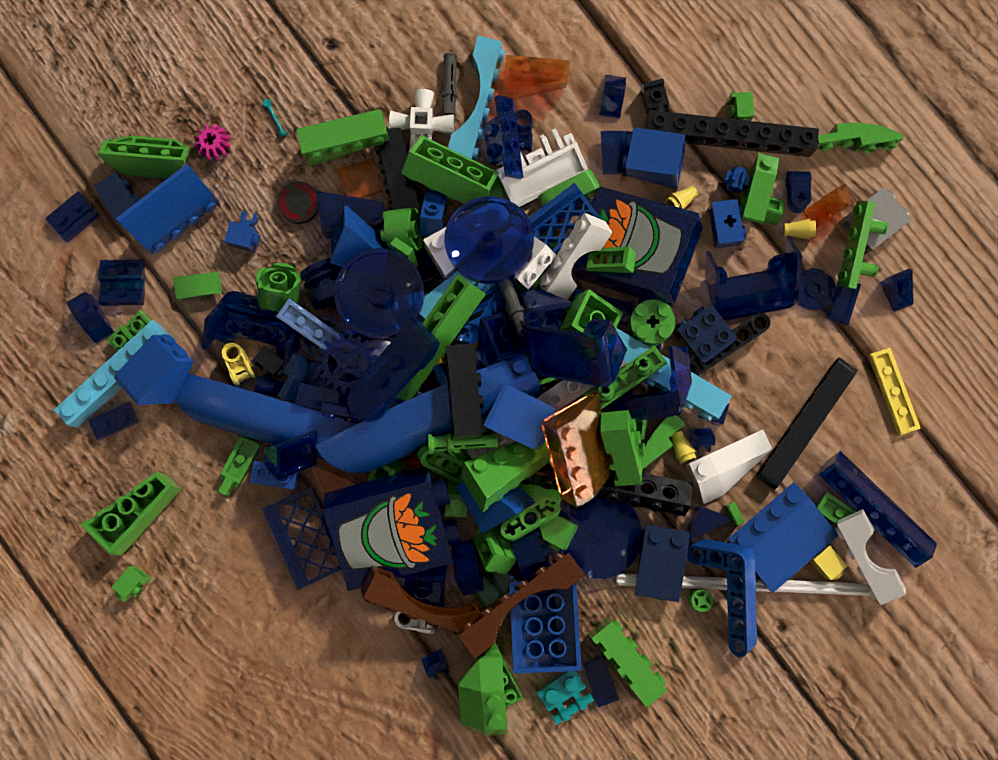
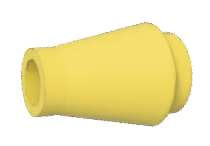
M690 186L669 194L666 199V205L672 213H680L693 199L698 197V192L695 187Z
M805 219L784 223V236L807 240L815 238L816 221Z
M678 431L670 436L673 442L676 461H679L680 465L689 463L697 458L695 449L687 440L683 431Z

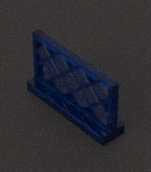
M312 487L262 508L297 590L347 567ZM310 494L313 501L310 510L298 506L300 497ZM297 499L295 504L289 503ZM287 504L294 508L290 518L287 519L280 516L277 507ZM314 505L318 513L312 511ZM296 508L308 512L304 525L292 520ZM310 514L320 517L322 522L318 530L306 526ZM282 520H285V521L288 522L287 525H286V528H285V526H284ZM290 523L302 527L298 539L288 535L287 530ZM322 526H324L326 533L321 531ZM305 528L317 532L313 545L300 540ZM319 534L329 537L330 544L327 550L315 546ZM291 540L296 541L295 547L293 546ZM299 543L311 547L307 559L297 556L296 549ZM331 545L333 546L335 553L330 551ZM314 548L326 552L322 565L309 561ZM328 553L337 556L341 565L333 569L324 566ZM300 560L305 561L304 567H302ZM308 563L320 567L318 575L308 580L305 574ZM323 568L326 569V570H329V571H327V572L321 574V571H322Z

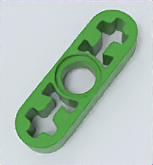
M553 496L541 499L504 521L501 525V534L508 541L520 539L557 517L561 511L559 501ZM548 502L551 505L556 504L554 506L555 511L550 512L547 510L543 512L545 517L541 519L540 513L536 509L540 507L541 511L545 510ZM528 513L537 515V521L532 525H528L524 521ZM518 519H520L522 525L526 528L524 530H522L521 527L516 528V534L513 536L510 533L506 534V532L508 531L507 527L509 525H511L513 528L519 525V523L517 522Z

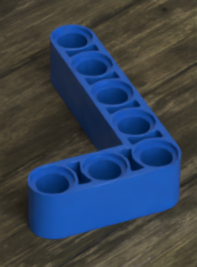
M700 539L688 547L687 559L695 565L726 570L729 649L735 656L743 657L757 644L754 552L751 548L744 545Z

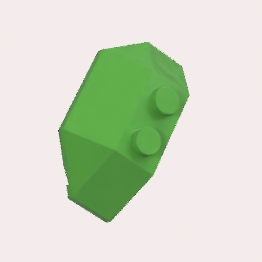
M126 136L114 140H104L98 151V156L123 175L167 179L184 165L190 149L176 139Z
M502 654L479 656L473 666L458 682L461 723L485 736L508 734Z

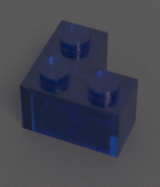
M529 520L525 523L528 525H532L533 521ZM519 523V525L514 528L512 526L507 527L508 533H510L512 536L516 534V528L521 527L522 530L526 528L522 525V523ZM539 527L520 539L511 541L522 580H533L536 578L534 575L536 571L543 566L546 569L551 566L545 546L541 547L539 542L540 539H543Z

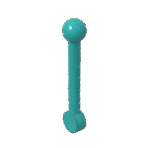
M265 99L263 101L264 107L269 110L279 130V136L285 138L287 132L282 129L271 107V101Z

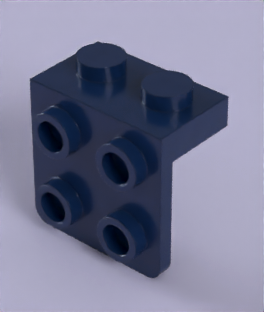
M712 304L706 309L702 306L696 310L691 320L687 321V319L681 321L676 325L677 330L673 333L677 340L684 339L701 363H706L736 341V335Z

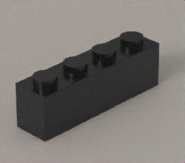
M401 128L387 131L389 141L375 146L376 154L381 153L382 161H378L381 174L385 173L387 181H383L385 193H390L391 201H388L389 210L416 208L421 214L414 182L401 174L407 159Z
M474 344L446 345L444 352L452 440L479 439L483 432L486 431V427L483 426L485 418H481L480 409L484 408L483 396L479 395L478 387H481V374L477 373L476 364H479V352L475 351Z

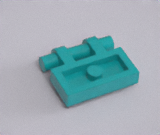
M566 671L536 691L548 712L557 707L559 713L552 717L556 725L562 721L567 722L571 719L570 716L579 710H585L588 708L587 705L594 701L590 693L584 697L580 695L579 692L585 689L586 686L576 671ZM573 696L576 702L565 709L562 703Z

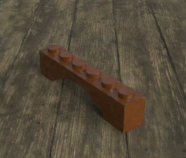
M563 552L552 560L554 563L548 569L545 566L534 573L536 578L529 583L527 580L523 581L515 587L517 589L516 593L512 596L507 593L497 601L499 606L493 610L490 607L479 614L481 618L475 624L470 621L461 628L463 633L459 637L474 659L495 644L497 633L503 620L519 602L541 591L568 589L585 576L570 553L566 555Z
M373 565L360 589L364 600L371 605H383L391 612L397 613L399 611L405 613L410 619L424 620L428 625L435 628L438 626L443 627L454 635L463 633L461 628L470 621L473 624L481 619L479 614L487 609L474 603L450 608L425 604L405 592L392 572Z

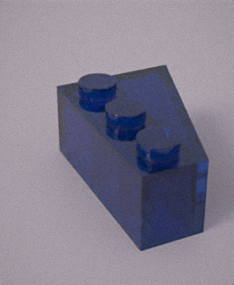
M316 191L322 233L326 239L332 238L344 206L354 211L375 231L384 229L383 212L386 210L383 201Z

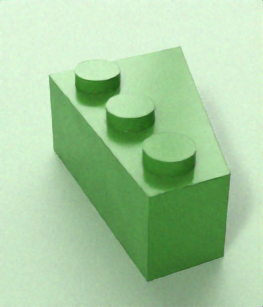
M628 410L601 413V435L606 453L611 454L613 463H610V468L615 470V486L642 484V456L646 455L645 444L641 443L640 431H636L635 419L631 418Z

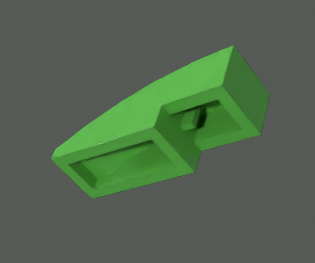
M675 411L671 412L658 424L644 443L646 455L642 456V469L673 446L669 437L685 425Z

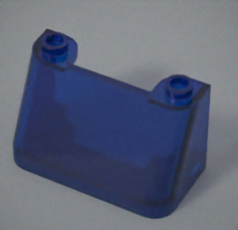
M528 308L524 317V326L532 367L537 374L598 387L610 386L615 381L627 348L611 320H591L586 325L583 333L545 327L547 321L545 313L539 309Z

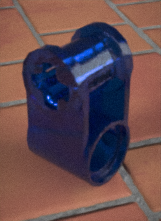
M522 109L514 114L511 152H513L514 148L518 147L519 150H527L531 153L533 137L532 115L529 111ZM523 118L526 119L528 123L522 126L519 125L517 121Z
M810 171L787 172V205L793 213L803 212L811 202Z

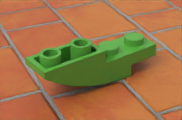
M866 123L836 124L830 133L818 135L817 150L828 151L837 146L848 148L854 145L855 152L863 151V153H870L877 148H884V150L893 149L904 138L903 134L883 126Z

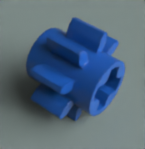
M732 167L731 171H726L723 184H727V190L740 193L743 191V188H748L751 176L746 175L747 170L745 168Z

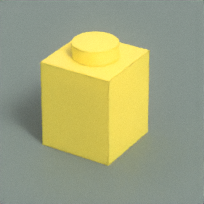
M827 545L810 560V563L826 580L839 579L844 574L843 570L848 566L830 545Z

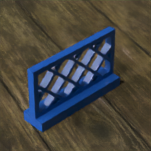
M573 183L515 229L527 237L529 234H532L548 247L550 242H558L557 246L552 250L557 255L564 240L568 238L565 237L567 230L574 229L575 223H570L572 216H579L580 219L583 213L594 215V217L599 219L601 217L577 185ZM583 203L581 210H574ZM566 216L564 223L556 224L558 221H560L562 218ZM555 229H562L560 237H552ZM548 230L546 237H539L540 234Z

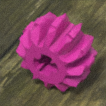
M205 124L204 131L198 129L200 135L194 136V140L197 142L194 144L196 150H199L198 154L201 157L206 156L207 160L211 161L213 157L219 160L220 154L227 156L225 149H230L231 145L228 143L230 136L226 134L224 128H219L217 124H213L210 128L208 124Z

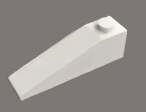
M760 430L685 464L702 504L723 496L772 450V447L764 430Z

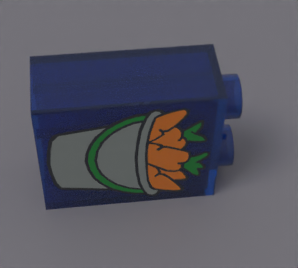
M599 186L595 199L587 198V200L612 231L603 248L630 247L636 252L634 272L588 271L586 267L589 252L577 259L572 267V272L579 280L641 299L658 300L673 308L703 230L699 213ZM597 255L596 264H599L600 255ZM606 255V263H605V264H607V262H608V255Z
M420 467L324 494L323 513L348 591L362 587L372 565L392 572L395 578L453 563L451 546L462 544L456 518L444 520L440 506L451 503L444 477L433 480L430 469Z

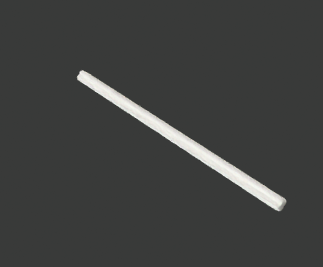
M618 573L616 575V584L619 586H635L637 574ZM684 576L682 588L727 590V578ZM755 579L756 591L770 592L759 579ZM787 580L775 591L871 596L868 591L869 583Z

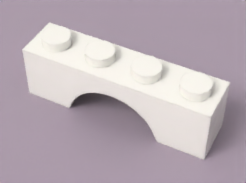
M583 213L581 218L575 223L569 237L564 240L557 256L540 278L539 285L544 295L565 303L577 287L571 275L574 263L588 252L601 251L612 234L605 221Z
M862 509L839 519L836 531L841 540H846L849 546L846 549L852 560L856 559L860 566L857 570L862 580L866 579L870 585L868 591L872 599H877L879 604L883 605L905 596L906 588L897 571L877 566L869 559L866 553L865 545L873 534L874 528L864 510Z

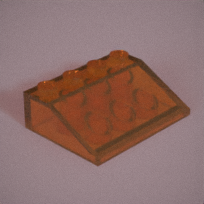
M596 391L541 421L560 497L577 508L594 498L614 471L610 468V463H613L612 456L606 453L601 435L602 409L598 392Z

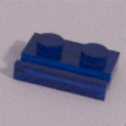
M77 191L45 219L62 239L68 243L96 220L100 214Z

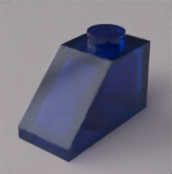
M83 292L66 302L76 321L95 343L100 342L115 332L93 295Z

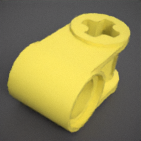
M228 343L223 347L222 357L235 386H239L240 382L251 377L253 379L257 377L245 350L235 343ZM237 348L238 356L235 359H231L229 352Z

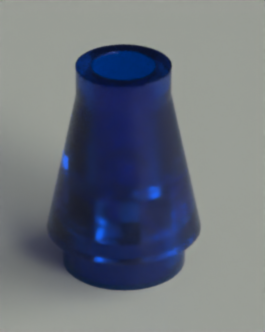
M265 374L264 376L258 375L254 392L267 396H277L284 383Z

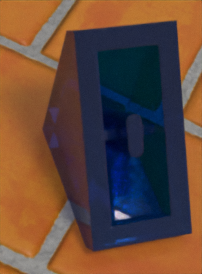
M605 74L600 116L620 119L626 90V77Z
M911 268L894 274L880 282L894 312L914 304L913 270Z
M695 506L687 532H690L689 540L730 522V518L704 507Z

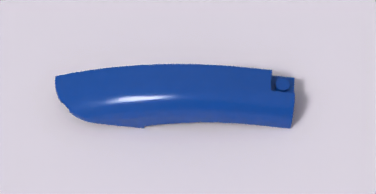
M524 354L508 361H500L477 371V373L481 374V387H478L479 395L483 396L484 408L480 409L481 418H485V421L504 383L535 398L541 396L536 373L532 372ZM446 383L396 405L315 446L327 463L347 473L370 472L413 455L424 445L428 444V434H432V436L452 434L448 385Z
M189 373L175 398L182 411L197 422L319 459L323 458L315 445L358 424Z

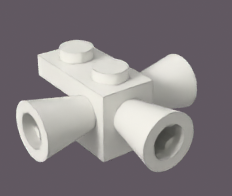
M428 89L414 90L415 107H411L410 115L390 111L389 130L401 128V130L410 129V150L422 135L432 140L433 131L448 135L454 133V114L434 117L433 109L431 108L434 92Z

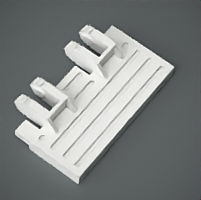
M555 128L552 129L551 136L557 147L553 151L544 134L540 135L539 140L543 149L539 148L525 155L529 163L528 165H526L519 148H514L513 154L520 166L515 170L509 156L506 153L502 154L501 157L505 167L502 166L495 171L499 172L498 177L513 209L536 199L544 191L588 170L572 133L563 136L566 144L564 146Z

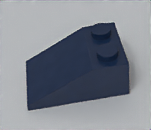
M645 525L641 536L634 595L679 603L688 555L690 532Z

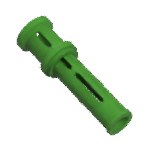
M447 433L446 436H432V434H428L429 455H432L433 452L444 451L452 453L454 450L498 448L497 433L483 434L479 439L452 440L451 433Z

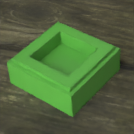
M735 502L724 505L723 508L732 525L739 526L745 523Z

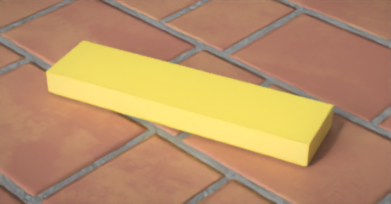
M891 348L869 354L870 363L897 435L921 429Z

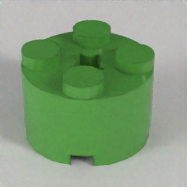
M416 208L383 212L384 229L381 230V238L383 242H387L391 254L393 250L390 243L395 237L413 248L414 251L423 247L424 236H419L418 222H420V213Z
M274 263L272 267L265 269L264 266L258 271L256 286L260 308L279 312L289 298L299 304L301 300V276L293 266L285 263Z
M647 300L640 303L628 319L629 335L648 347L662 344L672 334L675 327V317L671 307L658 300ZM649 320H652V323H655V326L653 328H651L650 324H647Z

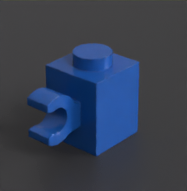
M243 211L240 223L230 221L224 242L229 247L254 253L255 247L259 246L260 235L257 229L252 226L258 223L259 217L254 213L253 218L247 220L248 213Z

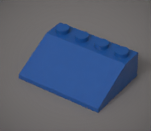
M185 164L116 219L147 251L154 254L162 251L166 246L165 244L170 240L180 237L183 230L188 226L195 225L202 215L212 212L219 201L191 167Z
M793 482L727 540V543L744 545L752 549L755 555V575L773 594L839 535L812 500Z
M509 581L510 596L517 592L515 587L523 581ZM577 582L568 589H551L530 595L511 610L514 674L582 671Z

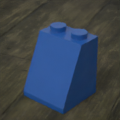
M634 127L633 134H629L627 140L629 153L624 155L623 167L626 168V174L678 190L685 155V134Z
M344 206L330 240V263L380 279L382 273L387 271L390 262L387 259L389 250L386 249V242H383L381 236L354 211Z
M167 334L152 335L115 374L114 379L137 405L173 404L194 361L172 336Z
M504 383L483 426L536 450L537 446H543L548 436L544 432L548 425L553 426L558 414L554 413L555 407Z
M464 482L456 486L482 533L535 503L532 497L517 486L515 489H511L504 494L503 498L498 502L495 501L482 513Z

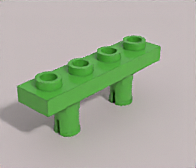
M856 201V205L853 208L852 224L848 230L847 246L843 252V264L838 274V286L856 289L859 274L875 277L878 273V265L862 262L869 232L884 235L888 230L887 222L872 219L875 202Z
M654 345L581 395V398L591 413L595 415L668 363Z

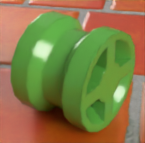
M694 589L688 596V602L693 609L705 612L712 607L713 597L704 589Z

